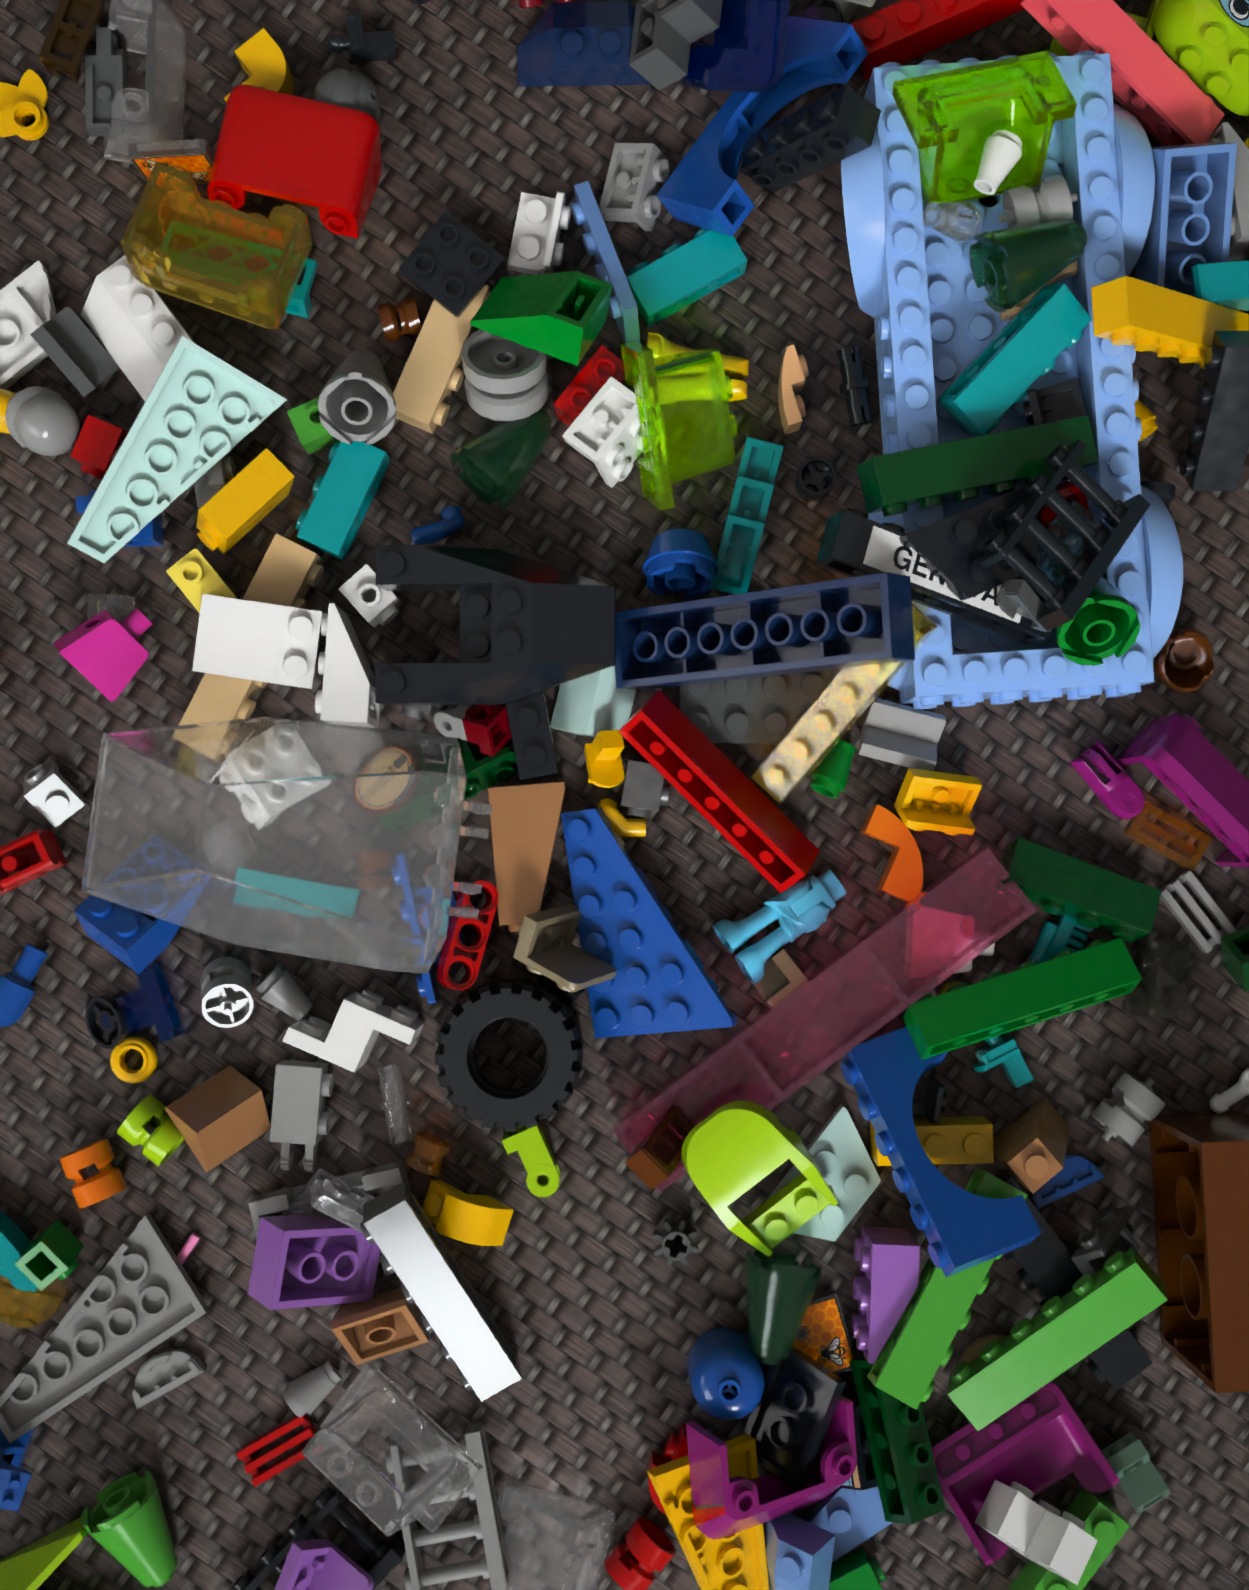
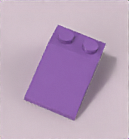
M299 1215L260 1217L248 1295L270 1310L372 1301L380 1248L376 1242L370 1244L367 1241L360 1227L362 1221Z

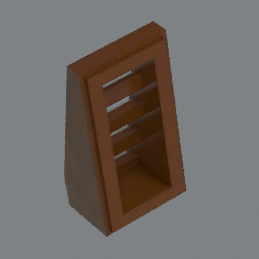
M672 1104L627 1159L626 1165L649 1188L654 1189L670 1177L682 1159L681 1151L684 1140L695 1127L694 1124ZM668 1124H670L683 1138L680 1139L668 1127Z

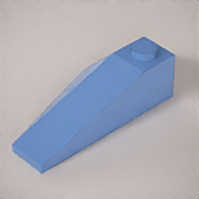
M790 1513L764 1522L769 1590H829L835 1534Z

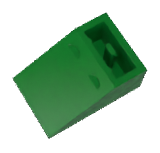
M578 271L502 277L472 318L470 325L578 366L606 322L612 284Z

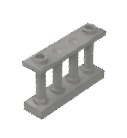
M484 1420L468 1423L465 1437H460V1442L404 1452L402 1436L394 1437L388 1448L389 1451H386L384 1454V1462L387 1475H393L408 1562V1568H405L404 1571L406 1590H428L427 1586L481 1575H483L484 1579L490 1578L491 1590H507L510 1569ZM462 1458L463 1461H469L472 1475L467 1476L466 1481L413 1491L410 1489L407 1468ZM469 1497L470 1501L476 1500L478 1514L474 1515L473 1520L417 1530L414 1507ZM476 1536L477 1540L483 1539L485 1553L481 1554L480 1559L424 1569L420 1546Z

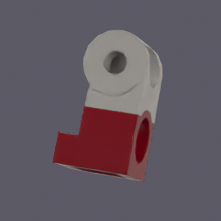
M445 705L433 717L436 728L449 739L460 738L478 744L480 752L486 755L494 756L512 737L506 706Z

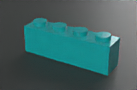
M1065 284L1044 285L939 396L937 401L964 433L984 435L992 432L1001 423V416L1008 408L1019 403L1027 396L1028 387L1038 377L1045 375L1056 364L1055 358L1065 348L1074 345L1082 337V330L1092 318Z

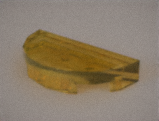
M0 1281V1321L15 1328H32L37 1324L47 1321L60 1308L65 1294L46 1290L40 1291L39 1289L35 1292L21 1291L13 1287L9 1282Z

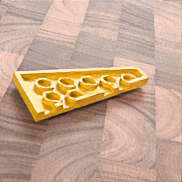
M744 1434L725 1441L727 1444L729 1479L743 1476L751 1480L759 1477L755 1439L748 1434ZM689 1455L646 1470L701 1590H769L763 1523L721 1539H710L701 1533L694 1523Z

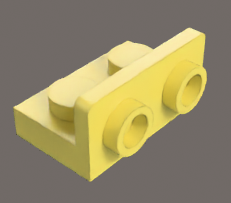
M198 549L191 550L166 570L199 613L202 594L238 599Z

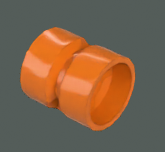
M107 1138L59 1158L66 1178L75 1181L71 1190L79 1209L107 1199L127 1188L120 1168L112 1167L111 1165L115 1156ZM95 1163L99 1172L88 1176L86 1167Z

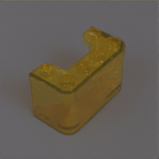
M156 162L122 238L121 246L133 276L143 285L264 328L277 329L281 325L311 251L312 241L307 214L297 207L289 204L275 206L270 212L269 220L258 213L248 214L233 209L226 202L220 200L210 201L201 198L197 185L187 170L180 166L172 165L169 167Z

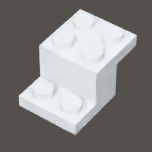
M363 990L362 993L355 992L343 999L332 1027L330 1023L310 1016L309 1020L302 1019L289 1026L283 1042L355 1073L367 1062L380 1032L410 1045L420 1035L425 1022L417 1019L419 1015L417 1011L403 1005H398L394 1009L383 1004L384 998L368 990Z

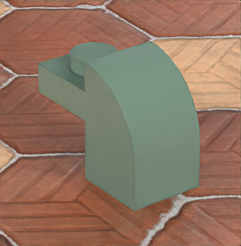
M1132 1432L1101 1450L1119 1478L1120 1482L1118 1485L1137 1515L1170 1495L1169 1487L1151 1462L1148 1451L1140 1439L1137 1440Z

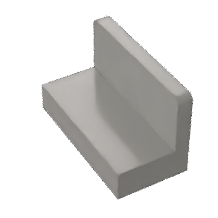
M873 698L860 733L858 755L908 768L933 771L937 763L938 742L946 725V716Z

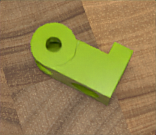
M540 1122L539 1125L527 1128L526 1125L519 1126L517 1131L503 1133L501 1141L507 1154L518 1151L528 1173L526 1183L530 1192L537 1197H548L555 1193L559 1187L560 1169Z

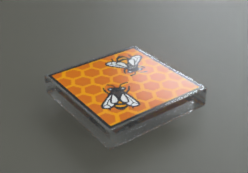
M204 139L128 144L129 159L151 187L204 184L209 182L215 154Z
M835 1290L763 1312L774 1351L778 1342L787 1341L834 1374L852 1370L850 1360L856 1359V1355Z

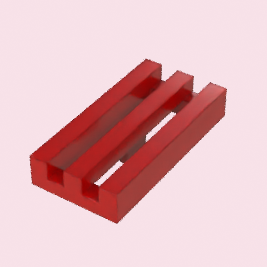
M305 1414L301 1418L294 1416L239 1448L236 1455L239 1460L242 1459L245 1463L243 1468L247 1474L250 1472L253 1477L251 1482L256 1487L321 1449L323 1442L308 1415ZM302 1424L303 1431L257 1458H253L251 1453ZM310 1438L311 1442L262 1471L259 1467Z

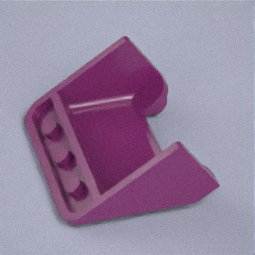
M1052 1382L1037 1390L980 1431H977L969 1423L932 1448L942 1493L986 1566H990L1001 1559L1008 1550V1545L974 1523L995 1480L1011 1486L1012 1482L1015 1481L1031 1490L1034 1496L1072 1472L1082 1487L1093 1493L1106 1492L1120 1482L1062 1391Z

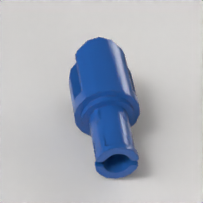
M26 943L25 949L11 973L6 972L5 975H0V1027L10 1026L19 1021L36 993L35 985L32 982L45 958L49 955L46 951Z

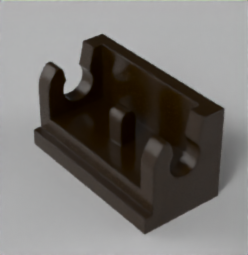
M60 1L39 54L49 74L59 78L61 72L70 77L73 83H78L81 76L79 68L97 22H102L105 16L103 1Z

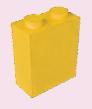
M266 448L198 510L196 528L199 532L197 536L210 550L214 551L217 548L223 555L226 554L289 495L295 476Z

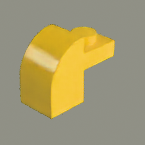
M264 28L234 51L243 70L249 76L241 85H250L293 95V77L283 52ZM230 93L226 97H224L226 103L230 96Z
M431 1180L422 1207L430 1222L436 1225L438 1233L461 1242L480 1246H503L514 1211L511 1207L488 1195L466 1194L442 1180Z

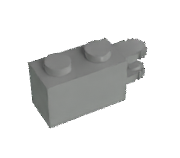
M282 1060L276 1064L270 1142L281 1143V1170H290L293 1165L294 1144H305V1155L303 1158L305 1172H314L316 1168L318 1142L323 1139V1135H328L330 1128V1112L325 1111L326 1096L331 1097L334 1077L333 1074L328 1073L329 1063Z

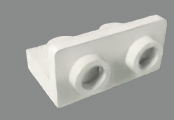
M557 191L556 198L521 192L507 263L508 270L536 275L553 273L554 266H561L564 253V243H559L561 229L568 230L571 217V207L566 206L565 193Z

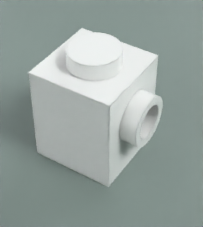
M368 564L364 565L339 588V591L374 628L379 623L382 626L388 624L399 613L397 607L402 602L392 591H387L376 585V573Z

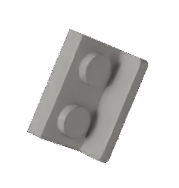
M615 143L599 205L604 221L636 222L644 231H653L655 220L661 210V202L656 194L667 181L670 173L669 160L654 143Z

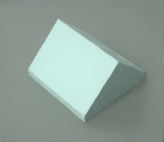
M615 666L560 684L550 727L590 738H595L599 731L620 730L630 718L636 690L616 689Z

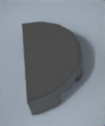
M1024 579L1004 581L996 598L999 608L1012 619L1018 613L1033 621L1031 628L1048 632L1036 621L1045 605Z

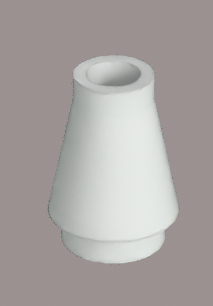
M997 130L985 140L978 174L974 181V187L979 192L986 195L995 194L998 186L1022 157V141L1016 134L1007 130Z

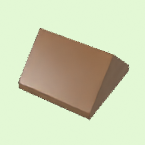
M231 1065L164 1108L206 1173L271 1129L262 1090Z
M401 1287L375 1295L372 1301L356 1302L341 1306L330 1322L331 1330L356 1365L429 1342L427 1330L420 1317L421 1311L415 1302L410 1304L406 1300Z

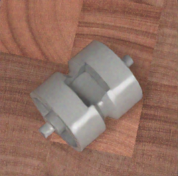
M1061 174L1041 179L1040 184H1036L1035 190L1031 187L1026 188L1024 185L1005 190L1003 193L1004 214L998 216V221L1000 224L1006 222L1014 242L1034 237L1036 233L1040 232L1041 225L1045 230L1050 229L1051 231L1069 227L1073 222L1072 202L1078 200L1077 194H1070L1066 180Z
M233 957L215 959L202 972V1013L211 1024L223 1028L235 1027L245 1022L253 1011L251 972L248 966L239 959Z
M1123 1073L1111 1089L1113 1093L1112 1099L1104 1098L1091 1113L1104 1126L1105 1133L1101 1137L1108 1142L1111 1137H1119L1132 1147L1145 1131L1143 1122L1145 1120L1153 1121L1166 1104L1151 1089L1155 1083L1151 1078H1148L1145 1083L1142 1081L1138 1082L1130 1075Z

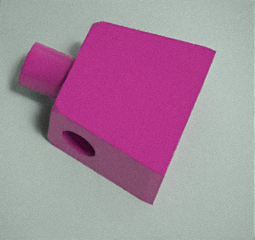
M137 607L121 622L105 609L57 639L53 645L73 667L109 701L113 702L147 660L150 653L137 639L153 623Z

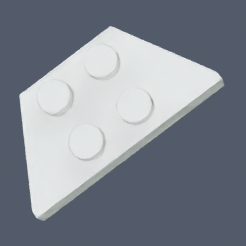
M39 260L0 290V388L3 389L10 387L48 357L30 335L56 315L48 271Z

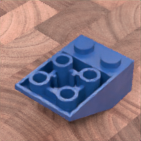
M158 834L83 901L74 912L89 937L139 974L168 947L213 876V873L161 834Z

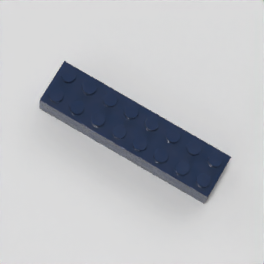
M889 572L616 612V689L648 690L915 660L910 576Z

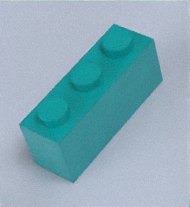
M702 228L695 234V239L684 245L676 243L668 247L658 260L651 264L645 261L631 269L629 276L626 278L636 301L638 311L648 328L745 274L748 260L734 236L731 237Z
M336 441L333 444L328 456L330 465L325 476L320 475L317 478L312 490V496H314L309 510L304 509L301 512L296 524V530H298L297 537L303 543L342 561H345L391 463V459L386 451L370 444L365 445V442L353 441L352 444Z

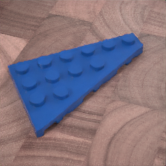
M600 807L561 813L574 904L581 912L578 922L581 949L617 969L615 978L587 987L595 1038L726 1028L737 1025L736 1014H731L717 992L719 990L718 986L705 973L704 965L687 939L683 940L670 920L672 916L668 909L659 902L657 892L642 869L637 868L624 849L625 843L619 834L612 830L611 822L603 809Z

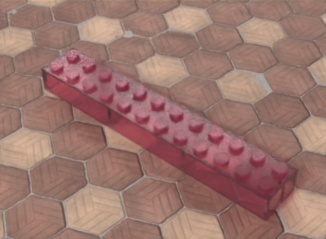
M982 846L813 973L806 981L772 1007H768L618 1120L612 1131L631 1155L672 1104L694 1126L698 1125L721 1106L734 1101L756 1102L770 1111L1034 914L1037 909L1016 882L1008 880L1003 884L1000 879H1007L1010 876L991 850L988 847ZM668 1124V1127L680 1139H682L683 1137L670 1124ZM682 1159L670 1177L655 1187L659 1193L687 1173Z

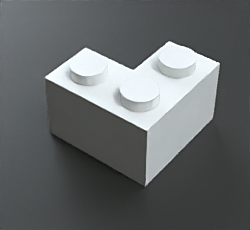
M995 1480L974 1523L1030 1561L1078 1585L1098 1541L1084 1531L1086 1523L1066 1511L1060 1517L1062 1512L1043 1500H1040L1037 1504L1032 1500L1034 1493L1015 1481L1012 1482L1011 1486Z

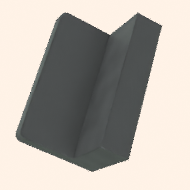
M65 307L30 334L83 397L119 369L112 356L71 307Z

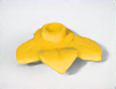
M28 69L23 74L18 87L0 82V137L17 135L21 139L33 141L41 138L48 130L49 117L44 110L48 99V91L42 79L31 69ZM29 119H36L32 125L26 127Z

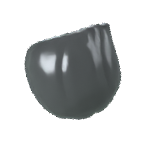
M346 67L333 69L324 74L315 86L312 100L363 111L372 116L376 122L381 117L380 96L376 86L368 76L356 69H347Z

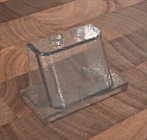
M372 1363L366 1364L320 1425L322 1429L311 1438L301 1452L387 1537L416 1520L430 1533L436 1531L483 1468L475 1458Z

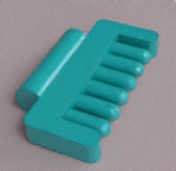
M1066 914L1060 916L1057 925L1046 921L1029 961L1036 960L1039 964L1049 961L1053 955L1064 950L1071 949L1073 953L1077 952V950L1066 946V944L1077 949H1083L1084 944L1071 938L1070 935L1085 941L1088 938L1087 934L1074 929V927L1085 932H1092L1093 928L1078 924L1076 922L1077 918Z

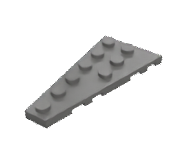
M150 1213L142 1218L135 1230L114 1253L112 1259L71 1307L49 1338L36 1351L34 1357L1 1395L0 1429L9 1443H12L210 1310Z

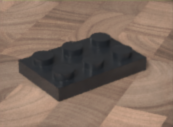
M778 1342L764 1378L765 1386L761 1401L751 1412L743 1435L748 1434L755 1439L757 1463L794 1491L805 1489L846 1381L789 1342Z

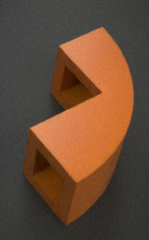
M878 804L871 805L860 833L894 847L876 889L910 904L917 905L923 886V864L918 845L909 829L895 814Z

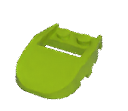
M734 1101L721 1106L696 1125L684 1140L681 1151L684 1168L704 1199L731 1232L768 1257L773 1254L772 1248L829 1204L833 1206L838 1204L834 1189L831 1184L828 1186L819 1165L804 1146L800 1136L793 1129L788 1130L778 1121L775 1114L756 1102ZM789 1159L801 1174L743 1219H740L729 1205Z

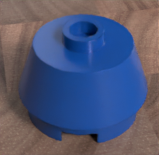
M672 529L664 531L654 538L642 571L647 577V588L654 594L665 597V591L685 592L684 599L702 596L710 591V583L714 581V577L718 573V565L709 542L703 534L690 529Z

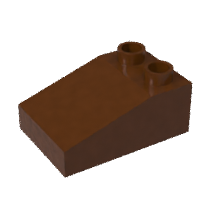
M1227 1111L1220 1114L1207 1112L1157 1115L1153 1121H1149L1157 1270L1159 1278L1165 1283L1168 1300L1160 1305L1162 1344L1215 1393L1249 1392V1115L1240 1111Z

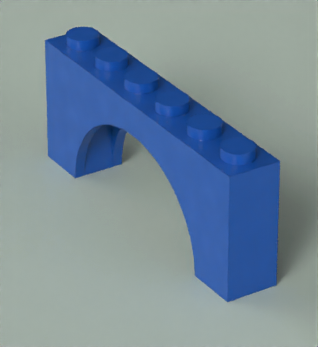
M796 16L788 17L656 194L676 221L731 237L735 234L755 207L737 182L739 166L744 156L742 150L746 140L751 134L759 132L770 118L800 95L824 85L846 84L868 55V51L852 24Z
M906 1026L849 1047L842 1060L841 1070L848 1085H853L859 1096L858 1106L865 1120H870L875 1129V1141L880 1153L883 1156H888L894 1169L892 1176L896 1187L901 1193L905 1192L912 1206L910 1207V1214L915 1226L919 1230L923 1229L929 1242L928 1252L932 1262L937 1268L942 1269L945 1277H949L1027 1245L1042 1232L1023 1195L1006 1199H993L970 1193L948 1180L926 1155L918 1139L913 1121L912 1104L917 1081L926 1072L939 1066L948 1052L921 1060Z

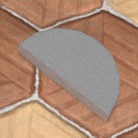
M169 1348L155 1353L143 1363L135 1378V1388L133 1389L132 1396L136 1408L144 1406L203 1373L207 1367L198 1356L185 1349Z

